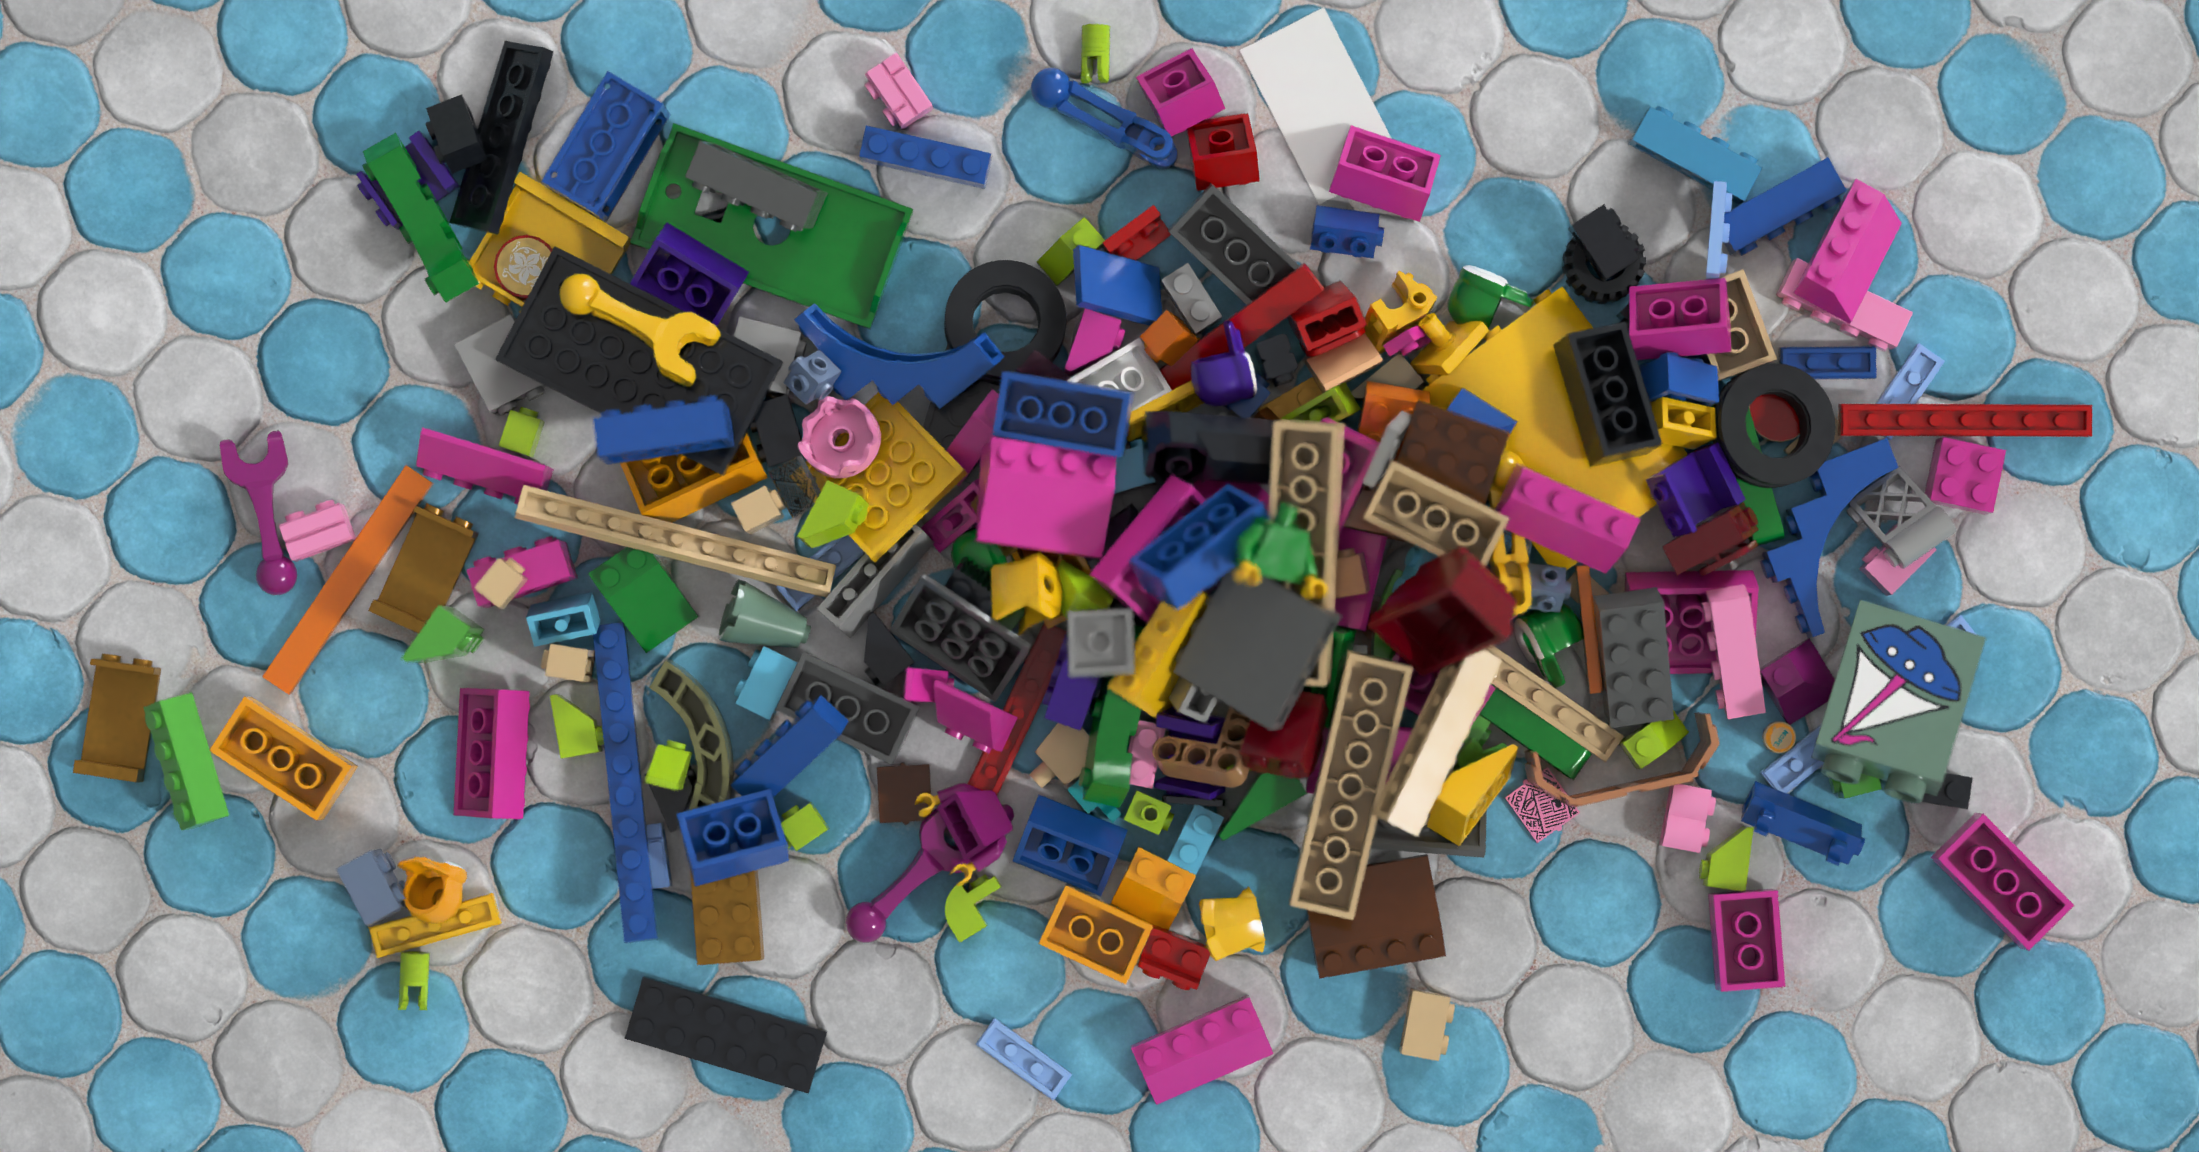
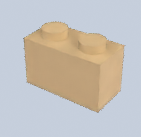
M763 486L731 503L745 532L750 535L785 517L781 510L785 509L786 505L776 489L771 491L767 486Z
M550 644L549 650L545 649L543 652L541 668L546 669L545 676L591 682L595 651Z
M1410 989L1399 1048L1401 1054L1439 1061L1440 1054L1446 1055L1449 1036L1444 1035L1446 1022L1452 1023L1455 1004H1450L1451 998L1449 996Z

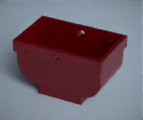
M1461 546L1420 565L1416 575L1403 582L1387 598L1381 609L1372 613L1367 626L1423 677L1507 641L1513 630L1510 623L1516 608V600L1507 591V587L1464 546Z

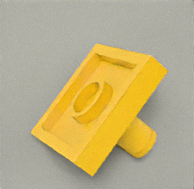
M1430 313L1423 317L1418 325L1432 342L1413 359L1410 365L1418 374L1449 375L1484 338L1489 329L1482 321H1470L1464 324L1449 321L1444 326L1435 313Z

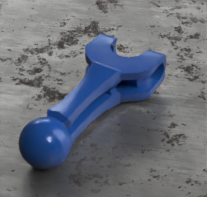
M1045 68L1039 71L1033 78L1031 93L1034 100L1042 107L1057 108L1059 113L1091 128L1116 147L1128 150L1139 159L1158 169H1169L1177 161L1178 151L1171 135L1152 122L1137 117L1135 112L1110 103L1087 90L1078 82L1070 81L1066 73L1060 69ZM1070 95L1103 111L1122 125L1117 129L1082 111L1067 100ZM1157 145L1164 146L1161 150H1154Z

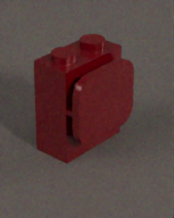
M1744 502L1696 526L1697 530L1695 532L1677 536L1662 546L1677 575L1702 563L1706 564V566L1698 571L1702 577L1747 554L1758 546L1756 540L1747 544L1743 543L1748 537L1758 531L1756 526L1758 520L1754 511L1750 507L1746 508Z
M1301 692L1282 728L1271 731L1251 719L1240 749V754L1246 768L1257 773L1280 775L1286 778H1308L1316 768L1324 743L1322 733L1329 714V708L1324 696Z

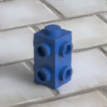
M1316 205L1310 250L1374 258L1375 247L1382 246L1384 228L1379 227L1380 214Z

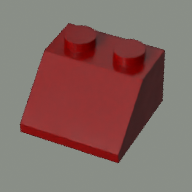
M1248 113L1205 119L1186 129L1197 191L1205 190L1210 183L1216 188L1246 185L1260 181L1257 150Z

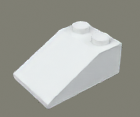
M1140 338L1067 380L1135 392L1132 411L1172 391L1153 359L1145 352V346Z

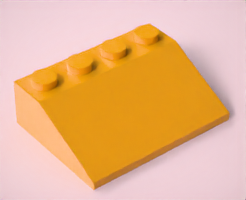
M748 432L725 476L681 454L620 463L641 515L670 523L768 478Z

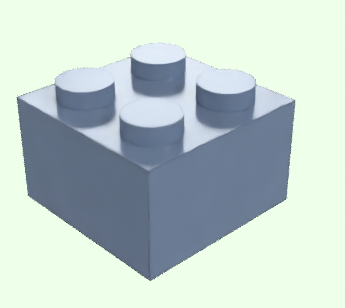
M382 849L371 850L336 869L366 926L376 924L406 908L404 902L406 898L403 893L405 882L397 880L393 872L396 869V865L388 852L383 853Z

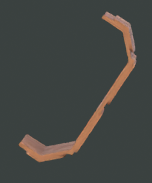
M1694 713L1700 742L1681 771L1568 796L1544 780L1538 752L1526 750L1524 752L1527 761L1525 763L1527 780L1552 798L1558 799L1561 803L1572 807L1627 796V792H1645L1694 781V777H1699V769H1703L1720 744L1717 729L1712 724L1709 713Z

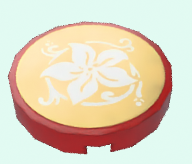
M530 235L513 237L504 243L496 254L494 270L497 281L512 296L527 300L553 249L539 237Z

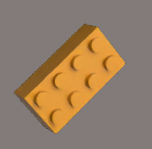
M246 696L243 697L210 748V752L316 821L324 820L358 768V765L253 697Z

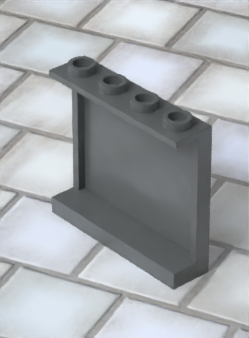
M1236 566L1221 576L1223 579L1220 585L1209 594L1205 603L1207 609L1203 617H1199L1193 624L1190 634L1193 636L1188 645H1185L1179 651L1175 660L1178 664L1174 672L1271 731L1278 730L1285 723L1342 615L1331 609L1319 607L1270 577L1260 575V581L1251 586H1246V581L1239 583L1233 576L1234 572L1240 569V567Z

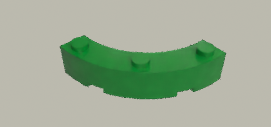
M397 133L364 150L363 154L366 163L362 166L372 182L377 179L403 223L399 229L408 244L413 242L428 273L425 282L433 295L439 293L446 303L478 285L477 277L470 262L461 251L463 248L428 184L420 185L418 182L421 177L416 170L417 166Z
M1134 625V644L1145 627ZM1104 676L1098 698H1093L1090 707V716L1093 717L1085 767L1082 768L1079 776V786L1083 787V800L1120 808L1130 790L1133 754L1127 753L1129 736H1134L1137 731L1141 709L1107 688L1114 676Z

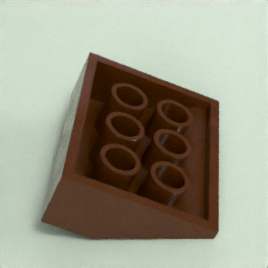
M1427 854L1367 864L1354 920L1307 910L1315 965L1319 979L1446 956L1442 926Z

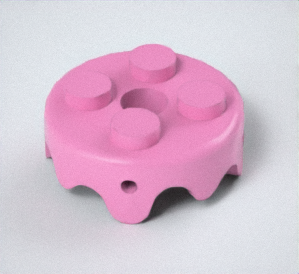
M827 396L823 400L818 401L815 411L803 419L802 441L798 442V448L809 464L821 474L832 478H848L864 471L875 459L881 444L880 426L871 411L854 398L840 400ZM849 433V441L844 446H835V440L838 435Z

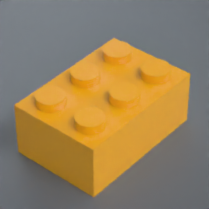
M1066 884L1038 944L1123 984H1127L1153 928V924Z

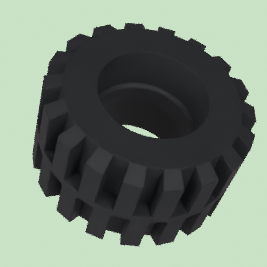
M1624 224L1619 226L1625 237L1630 235L1637 244L1639 251L1636 254L1639 259L1621 270L1619 275L1612 280L1602 282L1589 272L1586 265V256L1574 238L1567 244V249L1562 259L1564 261L1562 270L1563 274L1567 276L1566 282L1568 286H1572L1575 289L1574 293L1577 296H1584L1588 302L1597 301L1598 304H1605L1625 297L1629 294V287L1639 284L1638 282L1645 272L1643 270L1646 265V257H1643L1645 249L1643 244L1640 245L1637 241L1639 238L1637 234L1630 233L1628 231L1629 227Z

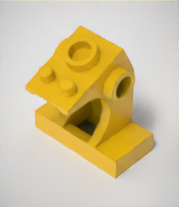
M1398 271L1392 283V287L1401 298L1403 305L1396 309H1388L1382 299H1379L1370 304L1365 316L1367 324L1365 326V334L1379 354L1386 351L1383 347L1384 344L1407 329L1417 326L1423 317L1430 314L1436 302L1437 296L1433 294L1432 290L1425 284L1414 281V276L1409 272L1405 275L1403 272Z

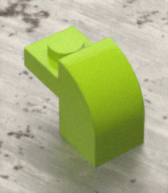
M984 874L970 883L972 890L968 892L964 885H956L950 891L945 903V916L949 927L959 943L988 925L975 903L1001 888V884L995 875L989 879Z

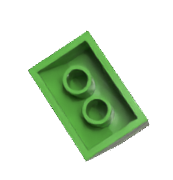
M438 605L401 659L406 662L426 663L466 656L469 652L474 653L484 640L481 634L485 629L454 607Z

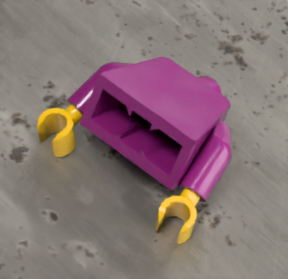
M958 783L937 791L935 796L929 793H922L917 797L915 805L922 802L929 805V807L919 811L918 815L920 817L929 816L934 806L939 805L937 808L965 861H971L967 865L958 864L950 871L949 875L957 870L962 871L965 875V878L956 884L957 886L964 885L971 878L972 872L975 870L980 872L1000 858L1007 843L1005 836L1013 830L1011 821L1014 818V812L1008 804L1001 805L995 792L992 790L981 791L979 788L966 783Z

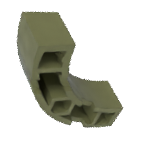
M665 660L649 688L658 693L681 716L689 731L697 760V782L688 810L730 800L733 789L730 785L734 778V762L730 736L725 721L717 705L698 680L674 661Z

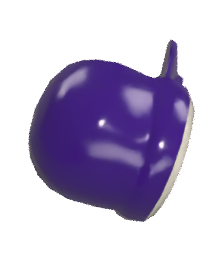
M1223 321L1228 352L1191 362V381L1195 393L1201 401L1213 407L1251 399L1257 392L1251 358L1244 351L1240 331L1234 327L1232 321Z

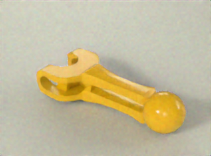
M586 274L571 275L562 283L560 288V301L566 310L576 315H585L591 312L593 316L607 320L629 331L654 350L656 365L664 377L687 387L693 385L696 374L693 367L679 357L680 350L687 343L691 342L712 346L721 336L720 331L715 325L692 312L679 313L669 319H663L634 310L600 290L597 281Z
M1504 451L1488 497L1490 508L1493 510L1496 509L1516 463L1524 466L1521 458L1513 452ZM1502 532L1489 558L1490 572L1507 587L1508 592L1513 593V597L1516 600L1514 614L1517 615L1527 611L1531 605V578L1527 565L1529 558L1525 538L1511 532V554H1506L1504 533Z

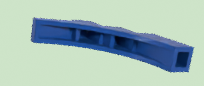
M815 303L794 319L799 325L801 333L806 338H809L817 349L821 350L842 371L833 384V390L838 395H841L844 400L850 399L868 383L873 381L877 385L880 395L894 405L920 384L924 389L927 399L941 409L1004 358V355L985 332L966 344L943 352L909 354L878 348L852 336L835 324Z
M1887 438L1825 461L1814 474L1809 476L1814 491H1819L1821 497L1786 510L1788 516L1784 518L1789 533L1791 535L1795 534L1797 540L1762 553L1764 560H1761L1760 564L1767 579L1771 578L1773 583L1786 580L1787 585L1784 586L1785 595L1790 604L1795 603L1799 614L1795 616L1797 626L1801 634L1806 633L1808 638L1825 633L1818 609L1817 577L1820 556L1829 531L1840 512L1857 493L1875 479L1899 468Z

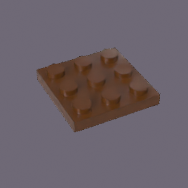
M1418 400L1397 463L1485 506L1511 432Z

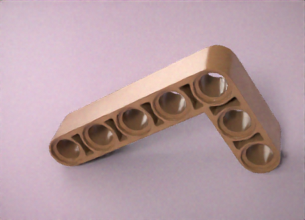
M1230 706L1217 745L1175 737H1163L1153 745V757L1161 772L1166 776L1224 787L1240 786L1245 782L1250 769L1246 768L1240 754L1244 738L1240 741L1235 740L1239 737H1245L1251 718ZM1175 754L1172 758L1165 759L1169 755ZM1199 760H1204L1202 763L1195 765ZM1235 765L1233 768L1225 770L1228 766Z

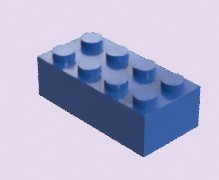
M1003 371L992 436L1121 458L1125 453L1135 392Z
M705 396L698 398V403L685 405V401L679 400L665 403L666 408L653 409L652 405L634 407L632 413L621 414L620 410L601 412V417L593 418L598 457L609 465L735 447L730 408L723 400H717V396Z
M1227 484L1128 561L1143 590L1178 610L1189 604L1204 589L1215 584L1218 578L1231 568L1236 567L1234 561L1237 556V538L1252 525L1257 516L1270 518L1262 502Z

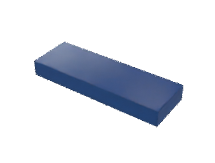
M1876 347L1779 348V364H1786L1801 369L1815 380L1877 378Z

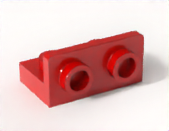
M1152 205L1102 242V247L1107 253L1137 261L1170 237L1171 234L1161 220L1160 212Z
M1153 925L1140 956L1138 967L1143 969L1142 972L1149 977L1160 979L1162 976L1172 980V984L1180 989L1190 990V988L1197 990L1210 957V952L1205 944Z

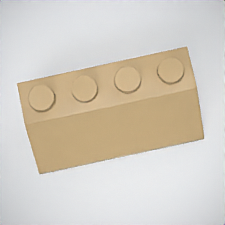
M1393 460L1378 484L1363 516L1364 520L1437 556L1464 546L1484 566H1486L1509 521V517Z

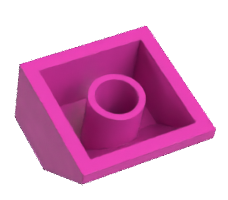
M1192 48L1136 77L1158 122L1171 137L1184 132L1187 128L1205 119L1213 117L1225 109L1214 80Z
M1085 309L1065 366V375L1073 376L1111 355L1114 349L1119 350L1126 331L1121 329L1122 320Z

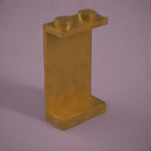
M426 503L425 508L415 506L413 512L417 514L378 600L373 599L368 610L416 633L421 631L438 605H447L479 534L471 530L472 523L457 516L454 521L442 517L443 510Z
M102 653L101 659L91 658L90 665H95L96 668L81 760L74 761L73 773L130 782H143L151 731L145 722L143 707L156 702L161 668L152 667L153 661L133 658V663L129 664L120 662L121 656Z

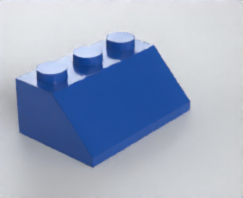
M771 789L677 813L680 832L695 886L789 861L788 846Z
M1038 795L1012 861L1102 896L1128 830Z

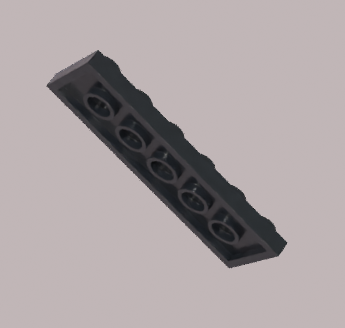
M504 41L478 126V132L488 160L465 169L449 223L498 235L504 220L507 203L513 190L518 167L522 161L525 144L532 128L536 108L541 99V92L550 69V62L554 51L544 47Z
M644 976L624 1039L809 1094L828 1031Z

